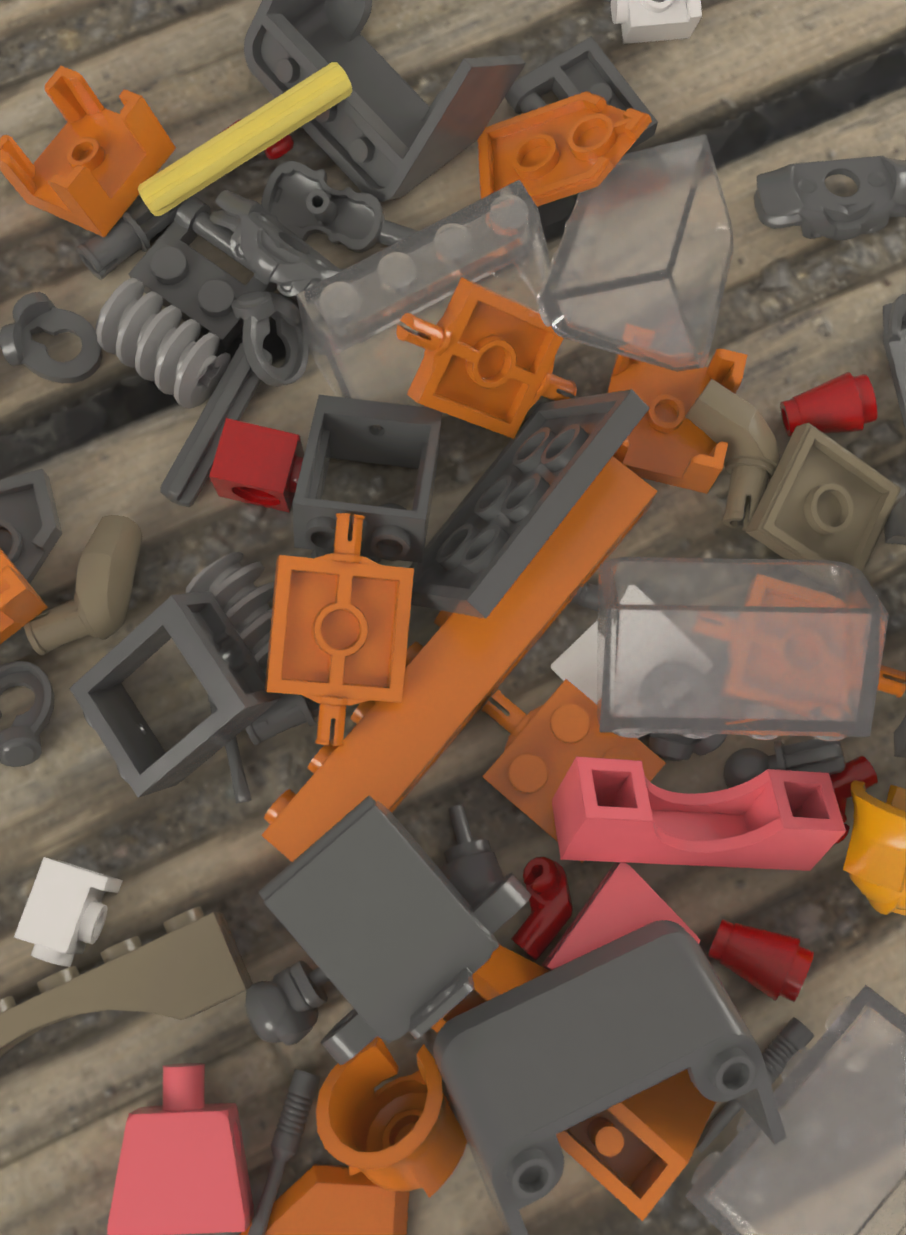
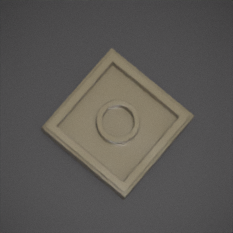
M806 423L795 428L747 527L746 533L838 595H851L858 585L901 488L813 425Z

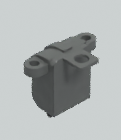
M370 795L259 891L265 905L354 1008L321 1041V1044L339 1065H343L352 1059L377 1036L390 1044L392 1041L401 1038L408 1031L416 1040L426 1033L474 989L472 974L484 965L491 957L492 952L499 947L493 933L513 917L531 897V894L514 874L509 873L470 905L396 817L379 800L376 802Z

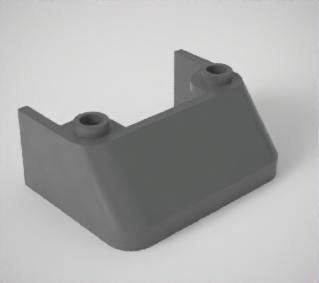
M262 0L244 41V55L249 70L276 98L331 62H337L344 69L352 85L351 95L301 127L362 193L372 194L379 202L399 199L405 196L472 145L480 137L526 64L519 55L464 58L447 87L437 94L429 107L361 35L372 10V0Z
M660 920L645 925L453 1017L440 1029L434 1042L433 1053L436 1064L488 1196L508 1235H528L519 1209L547 1195L561 1178L564 1169V1156L556 1134L686 1069L692 1083L704 1097L716 1102H726L735 1099L774 1145L787 1139L758 1044L698 942L681 925L673 921Z

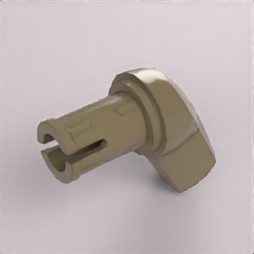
M711 379L685 417L705 432L716 444L721 441L728 442L724 466L726 471L731 474L722 523L727 527L736 529L738 521L743 519L745 506L742 530L746 531L767 488L768 479L772 478L780 461L779 448L772 431L758 409Z
M119 515L103 516L81 553L77 569L74 599L43 611L24 625L26 636L33 649L39 655L47 654L51 650L87 635L106 640L124 624L131 600L133 579L143 537L141 529L133 520Z

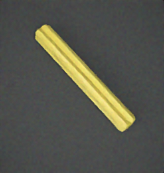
M331 62L142 182L137 188L140 197L153 215L161 216L349 97L352 93L349 77L337 62Z

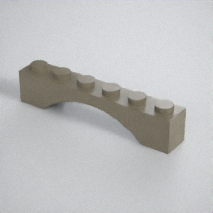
M201 906L190 909L164 922L163 925L167 934L142 945L139 936H135L113 945L100 953L104 962L103 965L82 975L79 974L76 966L54 973L37 982L40 995L19 1005H16L13 996L1 999L0 1059L13 1047L46 1027L80 1014L105 1010L140 1011L184 1020L247 991L253 985V982L224 914L212 912L205 916Z

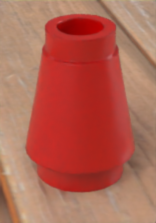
M846 372L794 396L790 400L780 403L781 417L788 437L792 436L797 426L810 423L824 434L863 431L864 424L875 422L878 415L876 397L869 377L866 374L853 377L850 372Z
M722 919L707 956L720 961V964L774 1001L781 996L795 1002L808 974L814 952L800 946V938L739 923L733 924Z

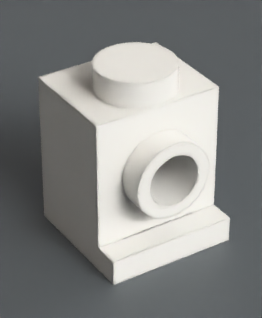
M611 0V15L614 24H621L623 44L690 38L702 18L701 0H664V2H655L653 0Z
M44 857L14 938L35 944L31 956L56 965L70 967L74 955L83 953L86 943L94 944L102 931L108 910L107 905L101 904L105 891L118 893L123 880L67 862Z

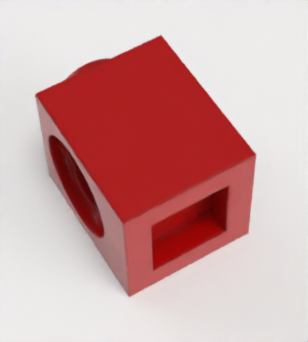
M226 418L209 475L218 496L290 513L304 458L300 435Z

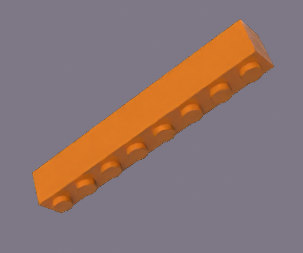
M612 456L486 619L442 610L439 612L434 623L440 628L426 645L423 646L418 641H415L407 649L402 703L372 700L360 703L350 717L357 725L344 738V746H333L329 740V745H324L317 752L307 767L313 773V776L297 794L289 788L273 803L264 816V820L270 825L261 836L293 862L369 795L376 802L379 800L393 813L569 605L580 587L582 588L644 516L658 491Z

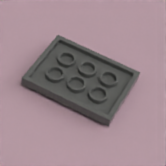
M632 389L540 403L518 430L515 438L510 440L424 549L423 563L413 562L409 567L414 568L411 605L486 619L650 409Z

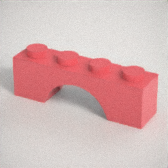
M576 757L552 799L560 860L811 871L846 832L829 773L767 769L753 779L728 789L690 794L664 790L652 784L644 775L642 761Z

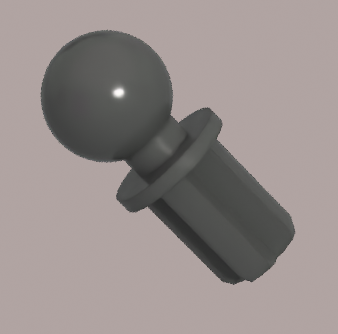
M834 735L784 746L782 740L774 741V755L768 756L763 751L755 748H743L734 752L725 763L724 780L727 787L731 788L753 779L767 769L822 772L832 775L843 772L846 762L841 743L837 736Z

